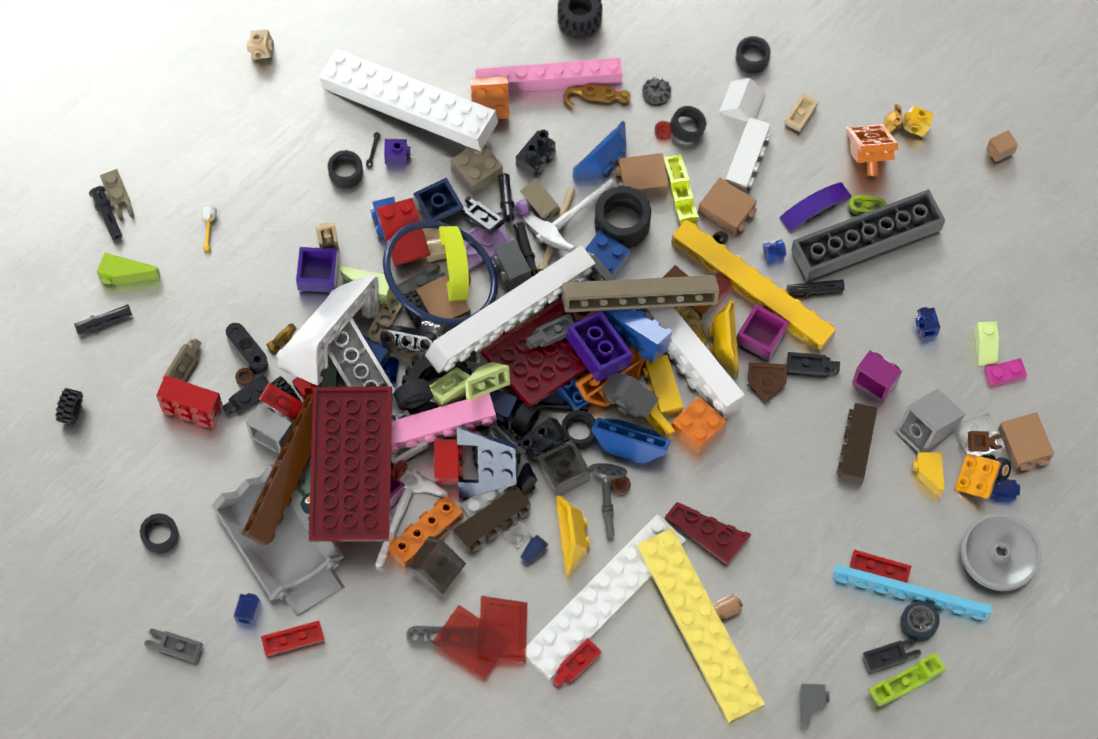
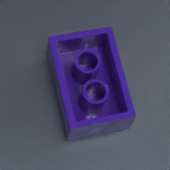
M598 311L568 326L566 339L597 382L630 366L631 351L602 311Z

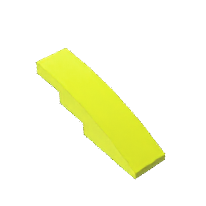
M681 154L663 157L669 188L680 225L685 220H688L690 223L698 222L694 197Z

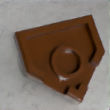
M748 363V383L765 402L786 385L787 364Z

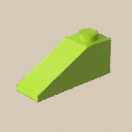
M104 252L97 269L99 279L105 284L113 283L119 285L160 278V272L156 266Z

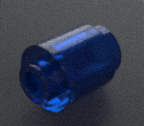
M997 479L991 496H996L998 499H1016V496L1020 495V484H1017L1016 480Z

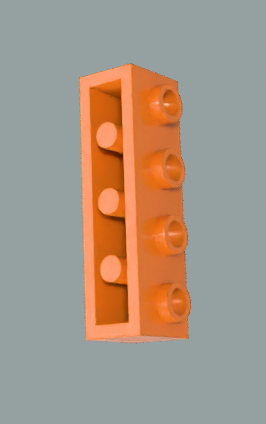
M448 496L444 499H438L429 512H423L414 525L410 524L405 528V533L391 540L390 546H388L389 553L406 569L464 518L463 511Z

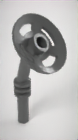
M592 464L588 467V471L595 476L601 477V481H603L602 516L605 518L607 538H613L615 536L613 526L614 509L613 504H611L610 482L613 479L626 476L627 470L614 464Z

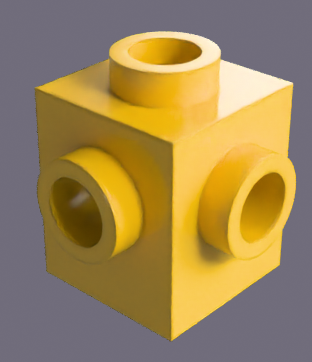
M913 105L911 110L906 111L903 121L905 124L903 129L924 137L931 127L934 113Z

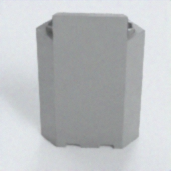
M269 465L260 477L245 479L236 491L222 493L211 506L270 600L286 599L296 616H299L345 588L334 571L339 565L338 562L344 556L335 542H309V514L305 513L300 506V502L305 496L299 487L293 491L292 501L285 508L284 518L281 524L277 526L275 538L269 545H260L241 535L273 468V465Z

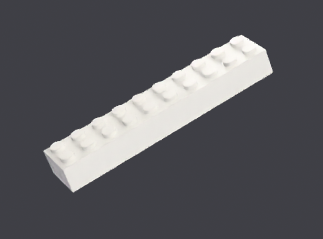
M336 49L319 75L322 87L327 91L479 151L482 150L498 124L496 111L339 49Z
M581 245L434 340L425 356L438 373L443 370L448 372L455 366L457 361H465L472 351H480L485 347L486 342L489 340L493 342L498 339L501 332H509L515 327V323L518 321L520 323L524 322L530 317V313L534 312L536 314L544 308V304L547 302L551 304L557 300L558 295L562 293L563 283L584 282L587 276L592 273L591 269L595 262Z

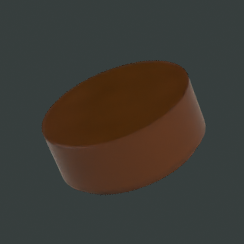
M241 368L236 372L235 379L237 384L244 388L255 380V375L251 369Z
M626 476L613 479L611 482V489L616 495H626L630 491L631 482Z

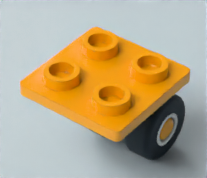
M967 453L955 490L989 499L995 480L1005 481L1011 473L1010 460L1002 457L996 459L994 455L987 453L981 456Z

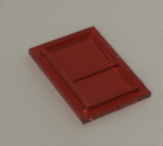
M481 596L478 657L525 663L527 602Z
M458 605L431 644L485 680L512 640Z

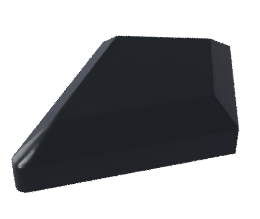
M528 462L523 465L516 484L524 495L535 489L534 484L538 480Z

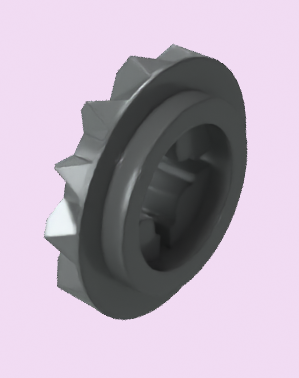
M653 77V79H647L646 83L643 84L642 94L648 102L661 104L670 98L671 87L668 81L663 80L662 77L660 79ZM659 86L660 91L654 95V89Z

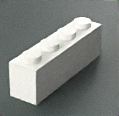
M751 117L748 119L726 177L728 183L746 193L748 188H752L754 182L752 175L754 172H758L760 162H758L759 157L763 158L766 150L764 146L765 141L769 142L772 134L769 131V123Z

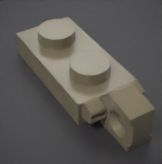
M191 338L187 344H184L164 376L167 375L185 381L199 359L197 357V350L202 343L198 339Z

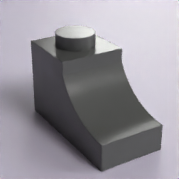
M801 684L799 689L800 729H808L812 715L819 709H824L826 703H829L830 693L826 691V684Z

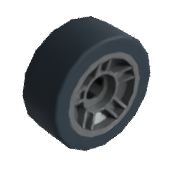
M924 601L912 602L906 606L900 619L901 629L904 634L910 639L915 638L916 641L928 640L934 636L940 623L938 611L933 605ZM923 619V624L917 623L916 620Z

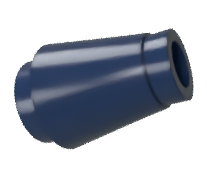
M536 534L534 538L531 537L520 557L527 564H530L547 550L548 543Z

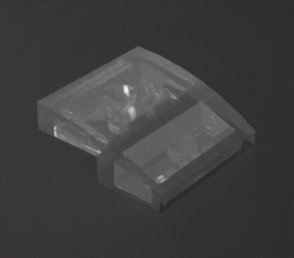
M989 413L961 422L955 428L954 433L965 455L969 453L982 456L997 451L991 448L988 452L968 451L969 431H989V437L1000 434L998 429H995ZM1002 438L995 439L996 445H1002L1000 449L1005 448Z

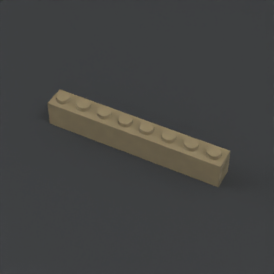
M715 275L563 283L562 289L565 312L718 305L719 287Z

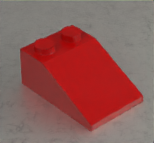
M413 197L376 208L377 218L386 244L392 235L402 227L414 222H420ZM423 229L414 230L402 236L395 244L391 253L394 266L431 256Z

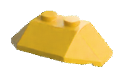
M729 301L712 319L711 326H708V337H712V343H709V351L731 377L738 378L739 366L734 301Z
M558 495L556 496V508L565 575L570 576L587 555V548H590L589 536L585 537V530L588 529L587 519L582 516V511Z

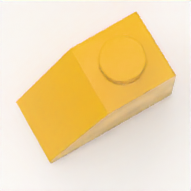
M942 452L918 453L916 459H913V471H916L917 478L937 496H941L944 491Z

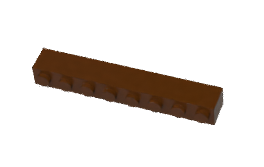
M313 393L306 395L241 535L260 545H269L275 538V530L284 518L285 508L290 505L292 493L300 484L299 478L308 467L307 461L311 455Z

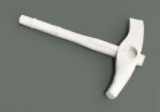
M609 179L552 224L537 218L532 211L522 217L536 235V240L539 244L544 242L548 246L572 252L576 249V246L568 243L558 230L569 223L588 205L592 204L605 191L613 187L615 182Z
M391 468V477L405 483V487L390 525V541H384L380 553H378L379 555L375 563L378 567H383L389 551V543L395 538V533L412 493H428L442 498L449 497L450 495L447 490L420 475L417 469H411V471L396 469L394 471V468Z

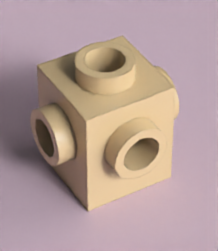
M268 29L250 32L247 50L251 53L253 59L271 58V52L274 50V41Z

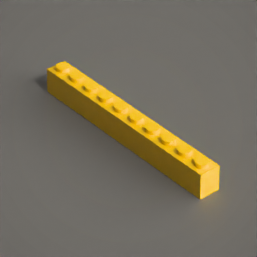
M685 220L672 235L671 243L754 305L757 304L788 321V330L819 353L834 337L836 329L830 322L822 320L815 311L807 309L800 300L792 298L785 289L777 287L770 278L762 276L755 267L746 264L740 256L731 253L725 245L716 242L710 234H705L695 223Z

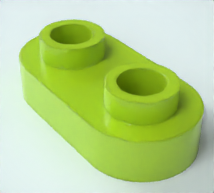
M854 195L850 199L849 210L856 215H861L875 210L874 207L880 208L887 204L881 197Z

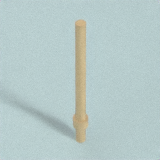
M568 188L558 218L569 210L575 193L574 188ZM547 246L543 260L538 265V273L549 267L555 247Z

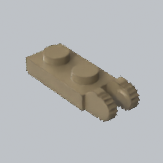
M114 169L101 174L100 178L118 218L123 217L119 207L125 204L127 211L133 214L130 198L118 170Z

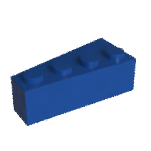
M634 309L602 310L618 335L630 348H634L644 360H648L653 364L668 350L673 330L668 327L666 329L660 327L659 321L656 319L653 321L649 320L643 311H635Z

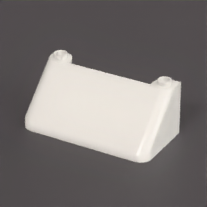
M368 274L333 289L327 299L287 345L279 350L277 354L278 368L318 386L323 380V377L320 376L322 369H327L328 367L327 346L360 308L362 309V316L375 319L379 313L378 277Z

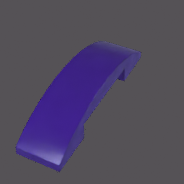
M842 182L835 183L801 200L783 213L780 219L789 232L804 225L809 218L834 204L838 206L852 198V195Z

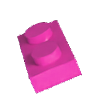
M1021 358L984 368L990 387L1027 377V372Z

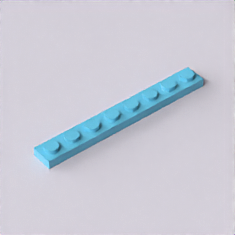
M836 564L832 578H836L841 583L850 582L860 588L869 587L879 593L885 594L888 592L895 594L897 598L914 599L915 602H928L935 608L951 609L954 613L961 615L966 613L973 615V618L979 620L988 619L992 610V606L838 564Z

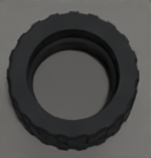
M630 186L610 188L599 197L596 203L595 231L597 233L599 230L628 249L639 245L649 233L652 211L649 200L638 189L631 188ZM627 207L639 215L640 221L632 227L619 228L610 224L605 215L614 208Z

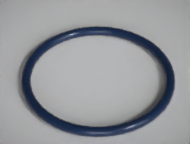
M420 221L402 227L392 235L385 247L383 271L390 290L406 309L434 324L458 326L495 301L498 291V278L495 266L479 242L459 229L463 240L478 252L488 269L490 293L487 301L480 310L472 315L453 319L434 316L412 304L399 290L391 272L390 259L395 244L402 236L411 231L425 228L439 229L440 226L452 225L437 221Z

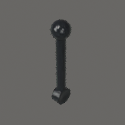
M379 132L373 134L374 141L369 159L366 161L367 167L373 166L372 159L377 140L380 138Z

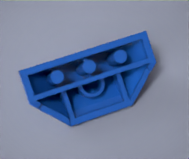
M624 121L573 168L574 179L602 178L605 174L608 175L612 172L619 158H626L627 142Z
M597 418L592 427L593 434L607 453L642 464L666 455L671 440L666 439L655 430L620 419Z

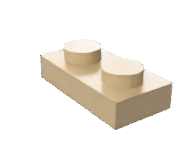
M802 93L785 119L784 124L801 132L819 101Z

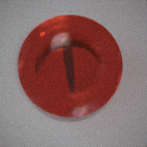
M660 121L655 125L654 134L658 139L667 140L672 136L669 122Z
M400 460L393 467L391 477L399 480L405 474L408 464Z

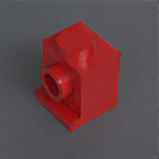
M299 377L292 380L294 389L303 400H305L307 394L313 393V387H322L321 383L317 386Z

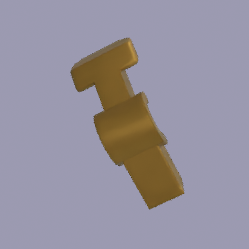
M894 104L895 111L887 114L884 119V127L891 135L904 126L902 109L899 104Z
M293 323L288 324L266 346L273 353L279 352L281 349L279 346L287 344L293 338L292 336L297 328Z

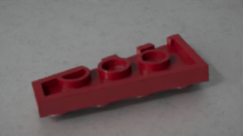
M676 502L665 515V520L726 565L731 562L751 537V533L740 531L736 527L719 522L711 516H705L699 511L679 502Z

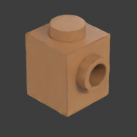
M1008 130L989 139L986 148L989 156L993 157L997 162L1014 154L1018 143Z

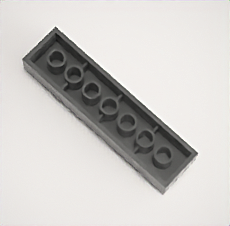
M928 189L793 240L791 251L806 281L941 231L945 218Z

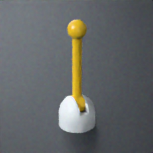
M210 206L202 208V218L207 221L204 251L211 249L209 245L210 222L217 215V209Z

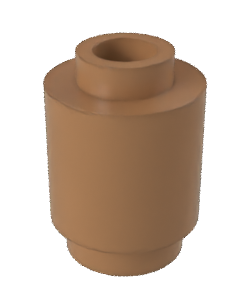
M733 594L716 601V604L713 605L720 619L724 620L741 612L740 607L743 606L739 596H734Z

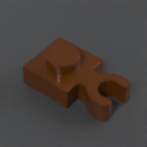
M969 431L968 451L988 452L990 448L998 450L1002 448V445H996L995 439L1002 438V435L995 434L989 437V431Z

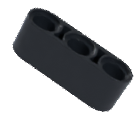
M390 325L380 334V341L385 346L426 353L430 346L425 344L424 339H427L430 344L438 339L437 335L433 332L398 325ZM388 332L393 334L394 339L388 336ZM406 336L411 337L412 342H409Z

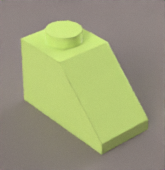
M997 321L977 322L974 329L978 366L998 364L999 336Z

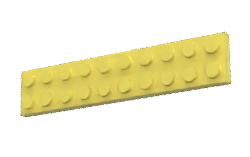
M671 528L637 544L640 554L727 722L730 723L763 707L765 704L720 617L717 615L674 529Z

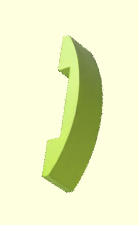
M935 652L920 660L914 666L888 680L885 679L868 690L880 707L920 687L944 672L946 668Z

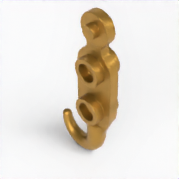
M595 84L570 87L563 94V100L570 106H574V103L568 99L570 94H578L587 100L612 102L617 99L622 103H627L631 99V94L627 90L617 92L613 87Z

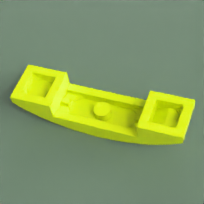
M440 226L441 246H445L450 280L446 282L449 301L468 300L469 271L461 232L458 226Z

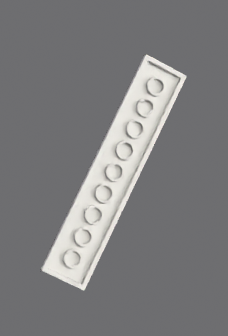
M657 514L521 651V654L551 680L558 673L559 665L587 638L591 639L652 577L637 548V544L673 527ZM674 529L683 546L686 543V539Z

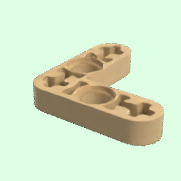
M394 295L390 305L383 304L368 330L369 341L374 344L376 342L381 343L379 336L373 338V334H377L379 327L381 328L379 332L381 334L388 326L394 325L402 311L403 305ZM395 301H397L398 306L395 305V306L393 307L392 313H391V312H390L391 303H394ZM383 316L391 318L387 324L382 323L380 319ZM388 332V336L394 339L393 334ZM388 346L386 348L390 353L409 361L416 359L419 355V352L407 354V350L404 349L399 351L400 349Z

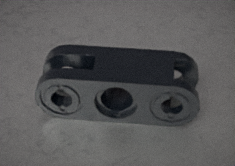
M240 323L229 324L226 328V336L230 346L255 375L265 374L269 368L266 354ZM245 347H251L249 351H243Z

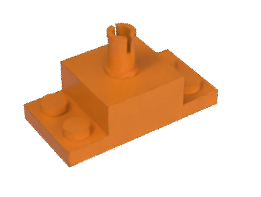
M883 124L846 127L847 136L850 138V153L857 163L867 162L868 176L879 175L878 161L895 160L894 150H898V142Z

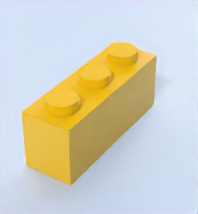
M661 356L653 364L645 360L642 372L644 379L648 378L649 385H647V388L659 398L655 406L665 418L679 415L683 412V404L668 356Z

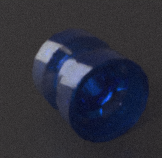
M777 239L772 243H763V252L767 261L773 260L777 256L779 258L786 257V247L783 239Z

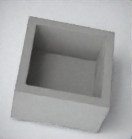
M260 404L246 422L250 437L277 453H280L292 427V421L284 415L279 416L271 407H264Z

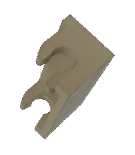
M536 178L520 190L522 195L545 221L560 212L558 204Z

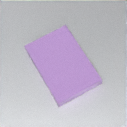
M478 225L466 231L486 250L491 260L493 259L492 256H494L495 247L511 241L502 227L497 229L492 235ZM464 241L468 271L471 272L485 263L478 252Z

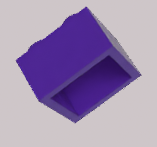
M299 248L296 275L298 291L331 292L336 288L339 264L337 249Z

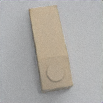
M322 223L319 226H315L319 247L340 251L335 223Z

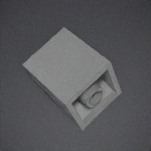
M936 389L908 406L895 431L918 453L929 452L959 427L965 413L939 389Z

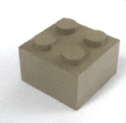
M484 145L481 151L469 147L451 159V170L473 196L497 181L498 176L503 173L502 164L486 145Z

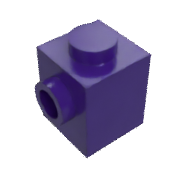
M385 139V164H407V157H411V146L407 145V139Z

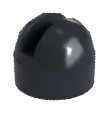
M718 231L712 236L716 242L723 245L729 240L728 234L724 231Z

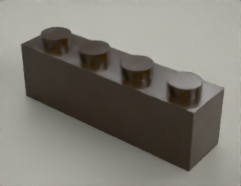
M855 403L853 409H849L847 420H850V425L845 427L844 438H847L846 444H842L840 455L843 456V461L839 462L837 467V473H840V481L862 485L867 467L877 407Z
M516 485L454 528L453 536L467 554L471 551L475 552L481 548L482 543L487 540H493L499 531L510 528L519 517L520 519L526 517L530 513L531 503Z

